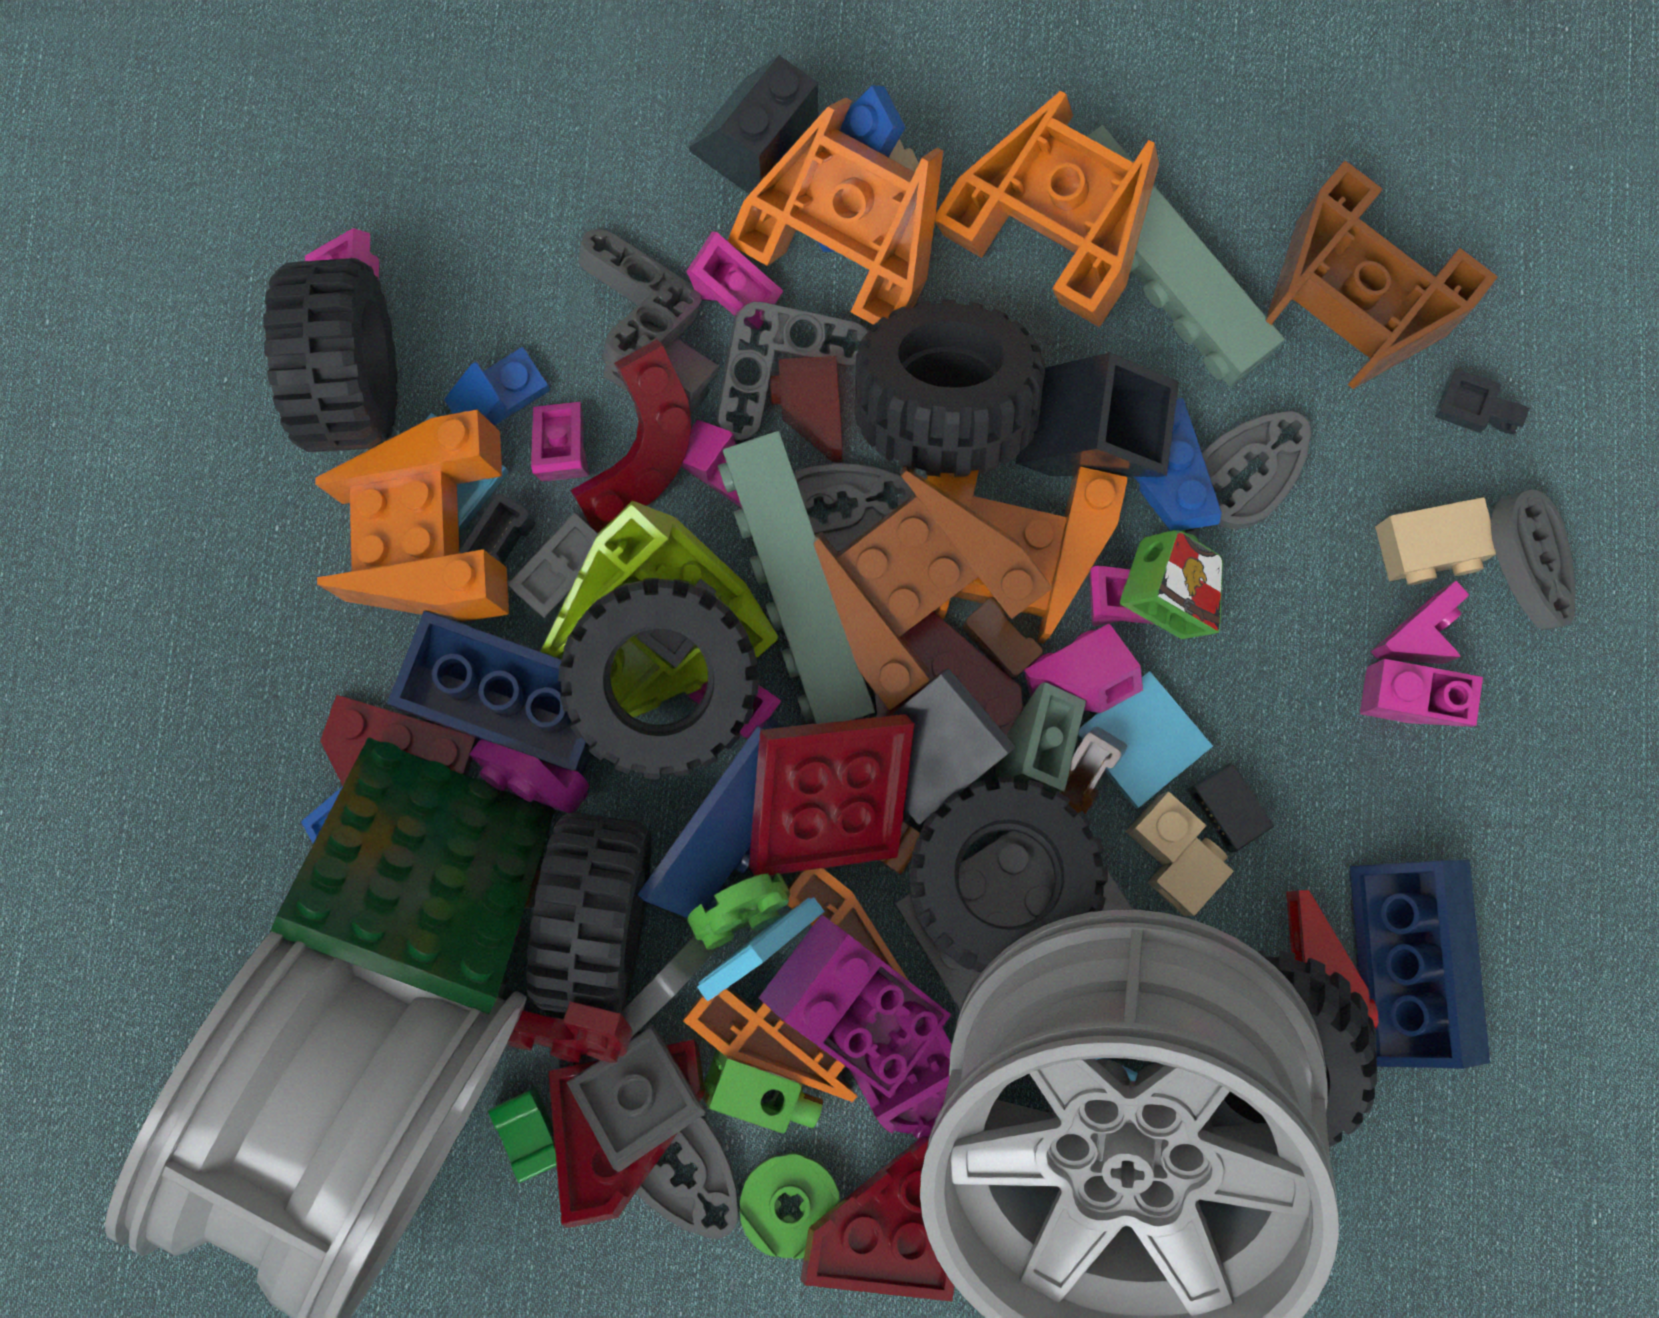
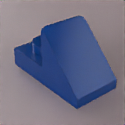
M521 347L482 371L476 361L472 363L445 397L444 401L453 414L478 410L493 425H496L551 390L525 349Z

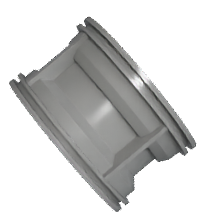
M1107 910L1067 917L1026 934L994 958L974 982L960 1011L950 1052V1079L946 1096L930 1134L921 1173L920 1200L927 1236L937 1260L962 1296L985 1318H1303L1318 1299L1329 1278L1336 1256L1339 1222L1337 1192L1329 1154L1326 1117L1328 1104L1327 1076L1324 1051L1315 1021L1293 985L1273 964L1237 938L1189 918L1145 910ZM1095 1058H1128L1156 1063L1145 1066L1139 1071L1136 1080L1130 1081L1127 1071L1120 1064L1112 1060H1095ZM1030 1074L1053 1108V1113L996 1099L1009 1083ZM1232 1092L1262 1114L1267 1123L1213 1127L1210 1117L1227 1094Z
M270 932L218 1000L184 1052L152 1107L116 1183L107 1211L105 1232L108 1238L120 1245L129 1244L130 1250L141 1256L148 1255L157 1248L178 1256L209 1242L259 1269L257 1283L270 1304L289 1317L352 1318L418 1210L455 1139L464 1127L486 1087L521 1016L527 997L515 991L507 1000H504L503 996L506 986L501 983L497 999L488 1015L474 1008H469L306 947L305 943L299 941L295 943L282 938L283 935Z

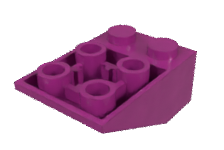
M822 914L759 997L784 1022L889 1098L951 1016L948 1011Z

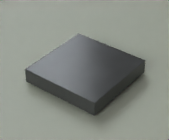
M651 1025L630 1040L627 1053L619 1057L617 1063L599 1060L566 1082L610 1164L617 1172L622 1171L706 1114L654 1025Z

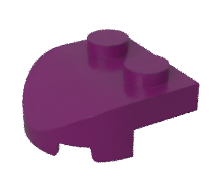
M483 739L469 753L483 768L479 774L487 783L500 791L507 789L516 793L529 802L534 800L566 813H572L578 810L589 795L587 792L589 784L579 772L541 761L536 757Z
M943 1028L940 1029L890 1098L850 1070L876 1119L892 1134L894 1131L913 1134L917 1139L922 1136L930 1137L937 1115L944 1104L950 1079L949 1069L952 1044Z

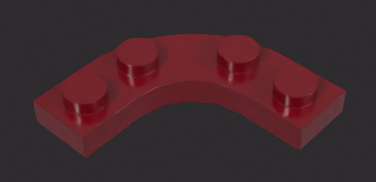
M657 339L614 363L634 402L639 420L637 435L627 455L611 468L570 490L589 526L597 534L632 501L645 506L653 502L674 479L687 452L691 433L688 399L664 346Z
M569 1002L564 1020L522 1011L507 1045L528 1051L532 1050L533 1044L551 1048L550 1054L552 1056L570 1062H579L582 1054L602 1061L617 1063L618 1058L627 1053L633 1030L619 1013Z

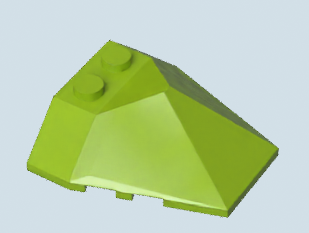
M632 501L598 533L540 652L562 660L563 649L568 636L574 629L577 621L600 597L613 591L616 587L647 578L678 579L689 582V584L694 586L699 579H702L716 590L714 595L738 617L748 634L756 658L777 641L778 635L747 584L678 519ZM638 634L628 639L617 651L610 672L611 686L615 698L621 707L632 717H637L658 708L662 701L686 692L687 695L701 689L702 684L708 682L707 664L703 654L696 645L691 648L676 668L636 638Z

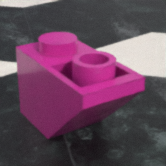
M1110 623L1096 631L1089 630L1084 632L1072 644L1054 654L1047 653L1040 656L1030 667L1024 669L1031 697L1038 686L1046 682L1086 700L1085 711L1103 713L1143 691L1141 666Z
M1383 659L1366 668L1360 714L1404 723L1474 727L1477 725L1483 677Z

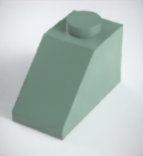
M1046 682L1041 683L1006 735L1016 748L997 763L993 782H997L999 777H1014V782L1027 784L1029 780L1044 784L1043 789L1054 795L1058 791L1060 793L1064 792L1086 700Z

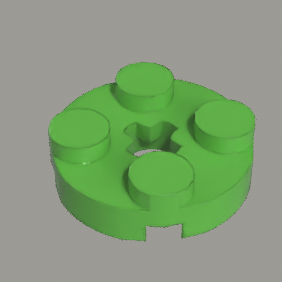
M768 873L758 875L714 895L717 900L716 907L705 913L702 904H700L689 914L687 920L695 938L702 940L707 950L715 949L731 941L734 938L733 932L748 925L751 926L753 931H756L776 922L780 918L777 910L789 903L790 892L781 874L776 873L772 881Z
M797 1151L776 1154L763 1160L748 1175L740 1198V1218L746 1236L757 1249L766 1255L776 1258L779 1256L782 1258L803 1259L809 1227L840 1203L837 1183L830 1171L821 1162ZM785 1192L789 1196L799 1194L803 1198L799 1205L802 1212L800 1217L795 1219L791 1214H787L782 1218L778 1214L777 1210L781 1206V1201L778 1197Z

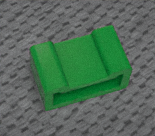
M536 1087L488 1109L493 1125L498 1131L509 1156L511 1167L518 1183H522L557 1166L553 1125Z

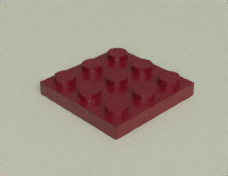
M906 714L760 730L749 867L755 876L767 873L768 875H776V873L783 874L898 857L914 723Z

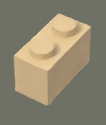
M1485 497L1392 515L1375 526L1389 581L1406 578L1408 585H1416L1437 579L1436 572L1453 569L1454 576L1466 575L1483 570V562L1496 555L1491 535V520Z

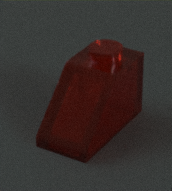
M836 356L779 359V375L770 376L772 405L781 404L782 420L831 462H842L843 449Z

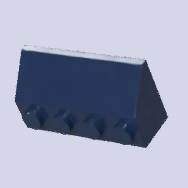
M423 612L388 699V705L477 739H483L536 757L541 761L579 772L582 776L591 756V752H589L590 746L582 737L577 738L570 727L571 719L568 712L563 711L560 699L562 693L561 681H558L561 659L430 612Z
M771 717L757 726L637 896L648 903L686 918L700 904H702L704 911L706 909L709 911L716 907L717 900L714 895L728 888L724 883L734 869L744 874L749 867L760 730L782 728L784 726Z
M1470 860L1350 866L1359 975L1369 990V999L1375 1001L1378 1011V1025L1375 1029L1377 1067L1464 1069L1490 1063Z

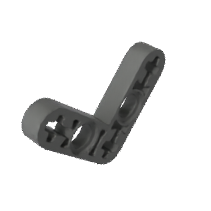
M601 229L590 230L585 233L578 253L580 266L638 305L610 330L603 348L602 359L605 365L619 374L614 364L616 361L656 339L666 349L694 322L701 304V295L694 290L693 285L617 235ZM629 274L642 275L649 279L650 282H638L632 279ZM669 304L675 306L672 312L668 309ZM646 321L653 322L662 327L664 331H651L641 323ZM632 341L636 344L635 350L628 349Z
M752 302L743 306L736 313L733 321L716 411L717 427L732 432L735 440L748 439L758 431L761 424L774 351L841 366H851L856 364L858 350L851 351L847 358L843 356L844 348L828 344L825 345L826 354L819 352L825 340L824 325L831 326L827 336L841 338L845 337L848 331L853 332L852 340L858 343L861 342L863 336L868 331L862 325L855 322L765 302ZM755 311L761 312V320L768 323V330L758 333L755 346H765L764 355L755 350H738L739 341L744 344L750 342L751 328L744 326V319L753 317ZM798 320L809 322L815 331L814 341L807 348L795 346L790 338L791 326ZM742 358L753 359L760 368L758 380L750 386L739 383L734 375L735 365ZM730 388L740 393H756L755 403L749 399H746L744 402L743 414L750 417V424L741 426L739 433L733 431V423L726 421L727 412H735L739 397L729 398Z
M695 935L690 938L621 1011L620 1014L633 1030L632 1036L689 981L719 947L707 950L703 941L697 940Z

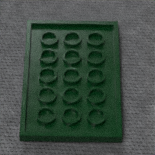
M368 737L279 909L270 932L283 935L282 938L295 943L297 941L305 943V946L489 1015L501 987L554 810L542 806L537 801L532 800L529 802L509 792L500 791L485 780L473 779L449 769L440 762L428 761L405 752L393 743L380 742Z

